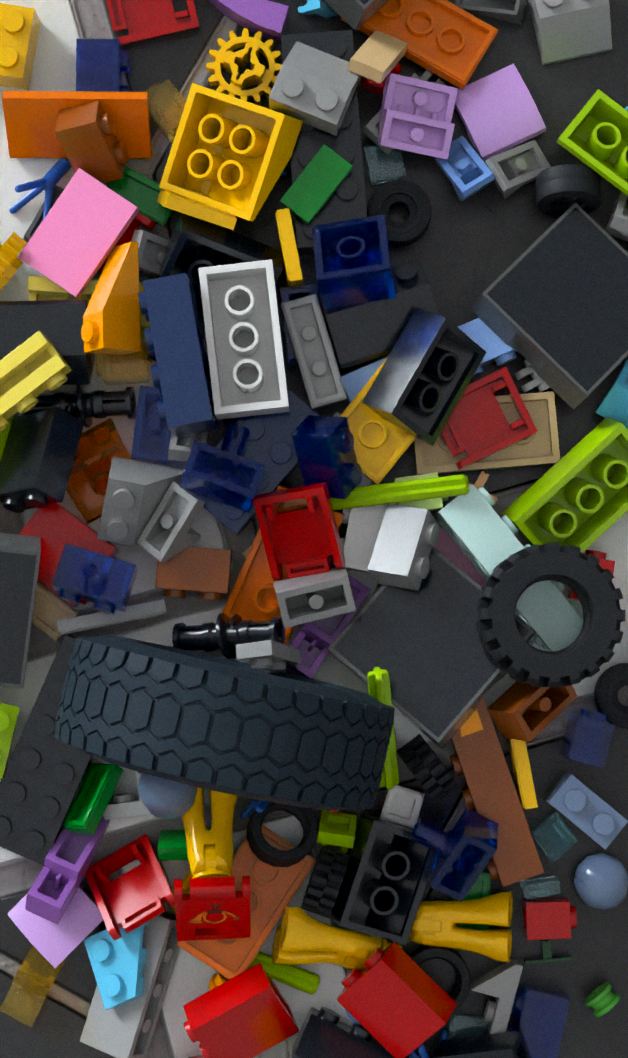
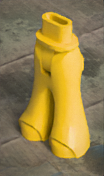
M197 787L193 806L181 816L186 837L188 862L193 875L192 879L232 877L233 819L237 795L208 789L211 805L210 830L206 829L204 788Z
M512 891L463 901H421L408 942L412 941L426 946L470 951L496 961L510 963L512 929H468L458 927L455 923L510 927L513 914Z
M286 906L281 927L278 926L272 945V961L274 965L328 963L345 967L348 970H352L355 967L362 970L365 967L363 962L376 948L379 947L383 951L391 943L385 939L355 930L330 926L310 917L301 907Z

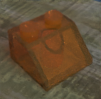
M111 418L81 433L66 488L87 524L100 518L102 515L112 457L116 456L134 460Z

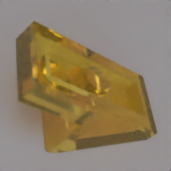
M32 946L12 981L13 984L0 1007V1011L32 1027L66 959L54 968Z

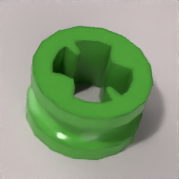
M609 982L598 986L584 1000V1004L587 1007L591 1006L594 1008L593 1014L596 1018L610 1011L621 998L617 992H611L612 986Z

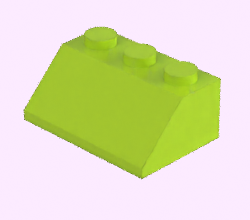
M598 89L556 142L628 196V111Z

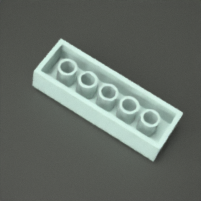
M472 484L467 495L457 496L442 508L434 518L486 580L500 562L531 545L526 544L524 546L515 536L519 532L516 526L506 515L500 518L492 508L495 501L483 487L477 490ZM551 580L539 581L529 586L519 597L515 608V614L535 630L537 638L535 642L543 651H558L566 648L579 636L583 625V610L576 601L568 602L561 593L565 589L563 584Z

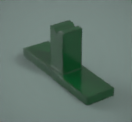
M541 940L543 959L524 960V964L572 961V957L552 958L551 940H546V942Z

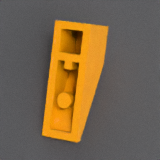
M132 241L116 246L108 256L83 315L81 337L84 341V353L121 356L141 351L140 304L138 298V242Z

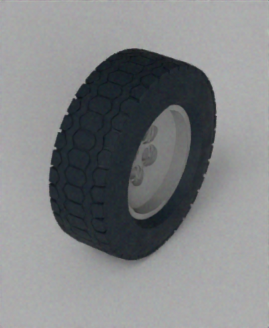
M113 635L97 637L77 636L71 651L57 711L54 737L102 761L144 774L213 791L313 809H371L379 790L394 723L395 708L385 705L369 694L286 672L265 673L264 668L252 669L248 663Z

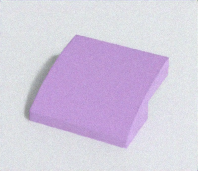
M514 63L466 85L463 90L458 89L454 107L466 127L467 136L483 161L546 132V126Z
M389 73L386 76L383 92L378 145L448 160L455 124L451 123L458 88Z
M82 884L77 889L58 925L25 910L27 894L8 913V916L24 936L54 968L103 921L97 903L83 890L84 886Z

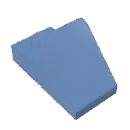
M463 135L451 142L448 160L434 157L437 165L451 181L461 202L495 180L493 172Z

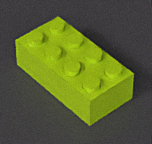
M606 417L501 513L502 516L506 515L519 531L517 534L526 544L532 546L536 544L559 543L561 546L573 545L581 548L580 552H583L628 511L627 428L623 423Z

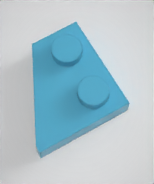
M149 922L130 933H127L123 927L120 928L122 937L116 941L112 939L107 929L84 939L105 1010L115 1009L143 996L144 977L142 970L146 963L147 948H142L144 926H149Z

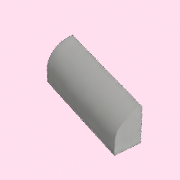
M165 911L150 920L149 926H144L142 948H147L146 963L142 970L144 977L143 996L115 1009L105 1010L97 985L80 1042L116 1058H146L180 949L176 945L178 942L176 915Z

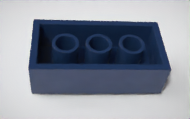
M182 273L144 280V292L138 293L141 313L145 315L146 321L150 322V328L144 331L148 351L152 352V356L156 357L157 365H151V373L154 387L158 388L159 393H162L163 401L157 402L161 424H164L165 429L169 428L175 437L219 429L214 413L212 388L196 296L188 274Z
M288 388L290 412L240 417L205 458L204 464H200L183 484L204 500L205 504L203 507L237 536L256 516L253 503L254 497L259 494L275 492L278 485H282L330 429V423L317 412L311 410V407Z

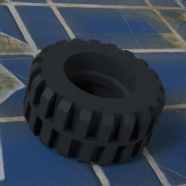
M559 543L536 544L510 555L492 570L493 573L485 580L481 588L483 591L480 599H477L476 611H478V621H476L477 633H481L483 640L481 645L485 653L491 655L494 660L492 663L499 670H504L509 674L510 678L518 682L527 683L529 686L553 688L580 683L581 680L592 677L599 672V667L603 663L610 661L615 654L612 650L615 644L621 642L623 632L620 631V624L625 621V610L620 609L619 603L623 596L620 588L615 589L611 581L615 577L609 569L603 570L598 564L600 560L594 555H586L580 552L581 548L573 545L561 546ZM551 580L567 585L576 594L582 606L583 625L579 636L572 644L558 651H543L531 646L523 639L516 626L515 608L519 597L529 586L539 581Z

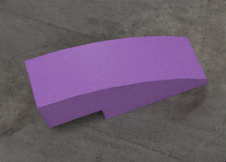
M208 0L222 14L238 25L247 28L255 34L261 31L262 37L281 43V35L285 34L289 20V6L269 0Z
M348 574L356 611L305 623L290 647L300 650L301 664L298 667L286 666L285 672L312 679L329 654L328 647L347 627L371 589Z
M102 816L94 835L70 833L63 828L45 857L43 869L27 893L25 910L57 925L59 924L98 850L109 826L110 819L105 820L104 816Z

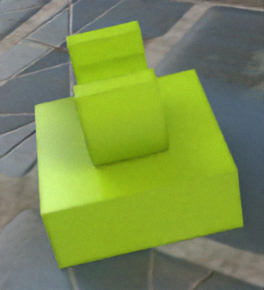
M322 810L317 843H321L320 849L322 846L327 847L328 845L340 846V852L345 854L348 848L353 849L357 815L340 812L331 813L328 810Z

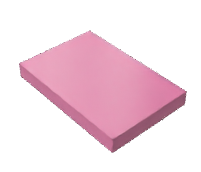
M79 168L18 258L79 299L140 210Z

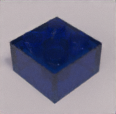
M384 214L312 226L316 279L324 309L396 298L391 245Z

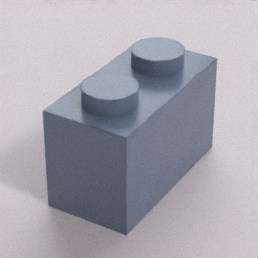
M567 771L544 798V800L605 850L628 823V820Z

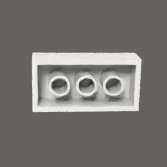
M272 259L198 268L216 419L290 412Z

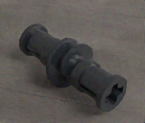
M76 385L75 393L72 394L57 392L53 395H39L37 397L39 402L31 410L24 413V415L57 407L84 422V427L90 428L93 417L102 419L107 418V416L127 415L128 419H134L136 416V396L133 387H126L125 391L105 392V390H95L91 393H85L83 385Z
M220 613L217 616L216 624L211 622L203 623L202 625L186 626L184 623H177L173 627L172 642L175 648L189 651L204 650L205 652L220 649L227 659L236 658L237 644L273 640L284 644L285 628L282 618L279 616L272 617L270 621H242L241 616L234 614L229 623L226 613Z

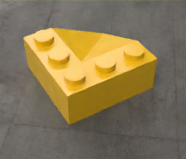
M192 83L159 188L253 222L292 156L303 121Z

